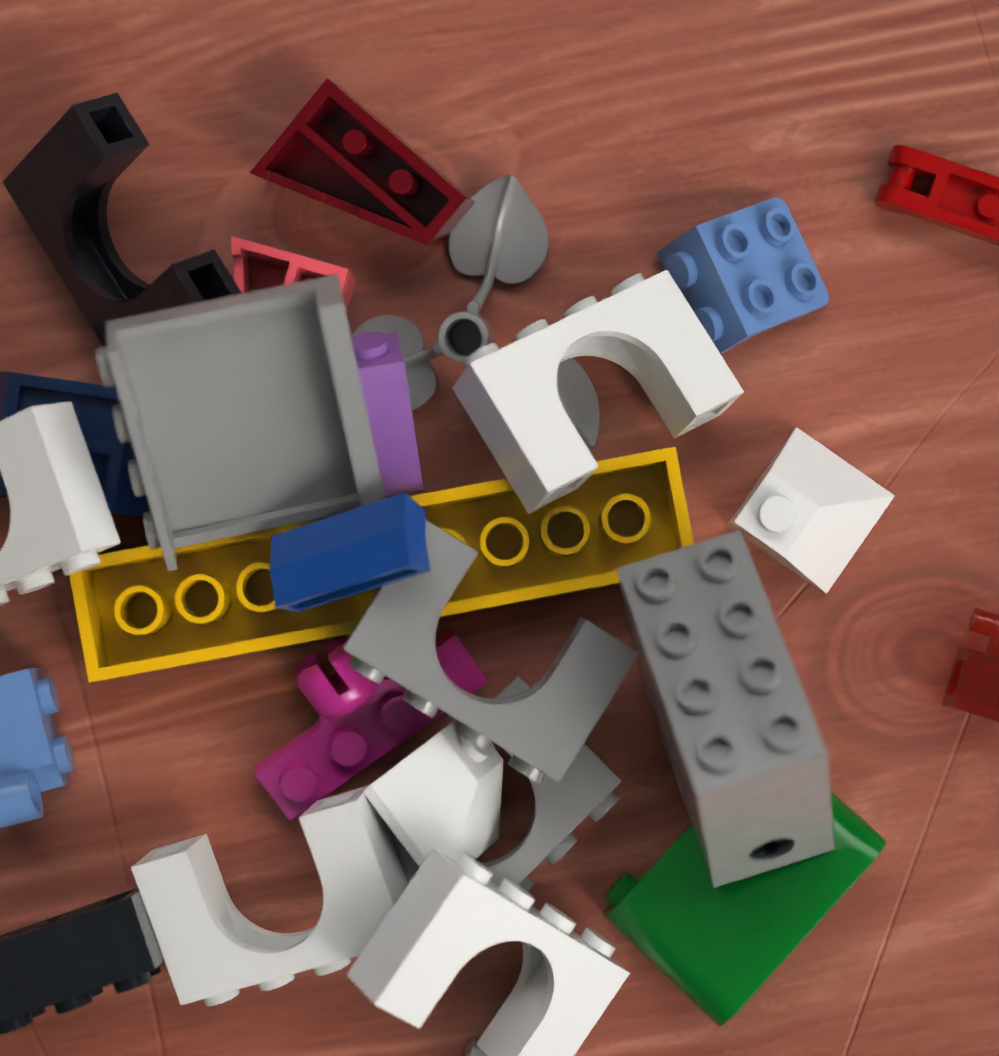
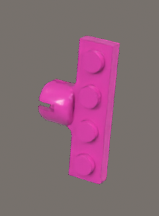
M452 628L435 640V649L440 665L456 685L472 694L488 683L487 678ZM338 637L323 644V647L329 653L327 657L337 671L332 676L314 652H311L296 669L295 679L298 684L297 686L318 713L317 721L309 729L253 767L255 776L289 821L445 713L438 709L434 717H431L403 700L401 697L407 688L385 675L381 683L377 684L351 668L348 663L353 655L343 649L349 637Z

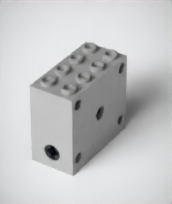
M741 530L617 568L633 648L640 653L636 659L639 675L713 887L725 885L834 850L828 752Z

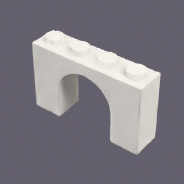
M668 270L646 280L642 273L633 275L617 285L611 291L612 296L600 302H597L594 296L587 297L570 307L563 314L564 319L551 325L545 319L536 321L521 330L514 337V343L501 349L498 348L496 343H490L476 350L464 360L467 368L452 389L528 514L578 489L599 467L560 401L557 390V371L559 363L577 356H596L615 362L626 369L642 386L674 439L720 416L744 393Z
M72 402L31 406L1 420L0 472L9 496L11 515L8 536L0 551V606L10 602L7 591L17 588L18 594L21 595L55 583L52 572L61 568L64 575L92 568L101 563L98 556L99 552L121 543Z
M368 786L318 800L299 817L323 888L321 916L318 923L307 930L296 933L272 932L255 925L244 917L233 904L227 892L207 834L153 849L131 867L180 1005L202 999L205 1006L218 1005L236 997L240 993L239 989L258 984L260 991L272 990L291 982L295 978V973L313 968L318 976L330 974L346 967L351 962L350 958L357 957L362 953L408 886L388 826L362 792Z
M433 848L346 975L374 1005L420 1028L456 974L467 961L480 951L494 944L506 941H521L523 946V964L518 981L476 1045L487 1056H574L630 974L611 957L616 947L589 927H586L581 935L574 932L573 929L576 923L549 903H545L541 911L532 907L536 899L511 880L504 878L499 886L489 880L493 873L466 853L461 852L455 861Z

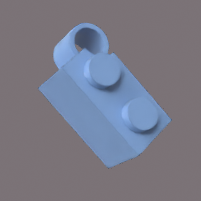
M41 667L28 668L0 676V829L42 818L43 803L40 792L71 784L68 772L75 770L74 755L70 742L66 735L58 736L53 713L60 711L58 692L51 677H43Z

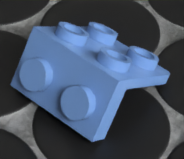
M778 197L696 225L656 252L664 271H669L720 354H724L758 333L818 310L829 301V293L785 201Z

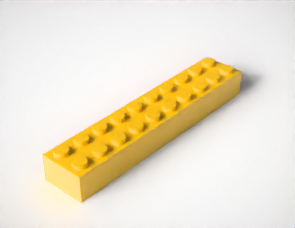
M676 446L596 461L599 467L578 489L530 514L526 511L507 478L410 496L426 511L427 521L478 552L445 605L440 617L620 584L617 568L693 545L694 540ZM331 516L176 548V570H167L162 548L151 550L150 546L147 545L98 555L100 564L69 575L89 683L350 635L380 587L298 613L275 608L270 575L271 536Z

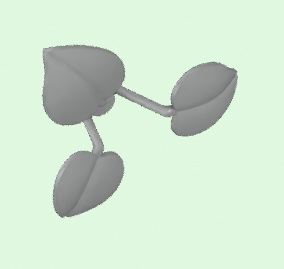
M506 175L494 180L473 195L471 199L475 201L474 205L450 232L449 254L453 266L462 274L469 276L484 275L473 300L468 303L467 311L455 313L442 323L438 335L439 342L435 343L431 348L424 350V337L421 330L413 322L396 315L373 317L356 328L351 335L352 338L357 334L369 331L381 332L383 334L397 332L405 363L412 411L427 403L436 392L437 375L428 362L429 360L444 353L454 361L464 362L476 350L493 343L494 334L492 327L479 314L493 287L495 277L509 284L523 282L531 278L542 267L547 257L549 236L544 219L524 191L518 179L512 175ZM569 358L559 363L557 390L565 412L587 448L591 449L596 444L599 433V402L593 383L586 370L574 358Z

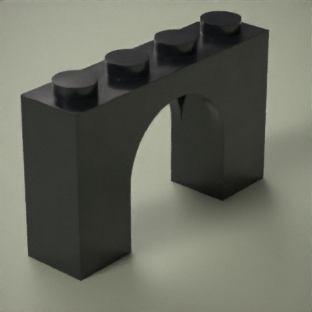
M118 92L73 104L2 182L103 347H106L107 321L242 294L215 249L171 264L151 284L144 282L134 275L120 258L111 239L108 227L107 203L109 193L115 180L150 144Z

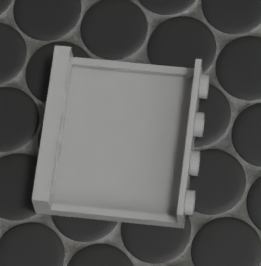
M338 274L106 322V347L97 349L99 370L105 387L116 385L121 402L112 407L117 434L121 443L132 441L136 458L128 460L132 487L136 497L147 495L151 511L143 513L147 540L151 550L162 548L168 571L177 569L176 548L332 516L385 499Z

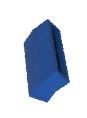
M405 492L271 536L270 575L275 608L296 613L431 571L426 545V511Z

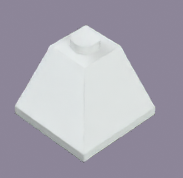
M796 427L727 526L734 531L741 530L745 539L815 588L827 594L895 495Z
M457 719L362 791L419 868L433 848L455 861L461 852L476 860L499 839L503 759L494 748L493 742H491L487 750H484L459 735L455 731L460 723Z

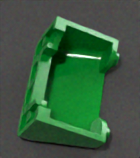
M831 790L834 850L714 888L692 824L690 823L647 872L642 871L634 878L626 871L603 897L609 903L603 911V915L718 1026L730 1020L868 869L886 844L885 838Z

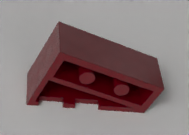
M328 78L250 172L255 176L435 248L439 247L475 203L474 200L346 90Z

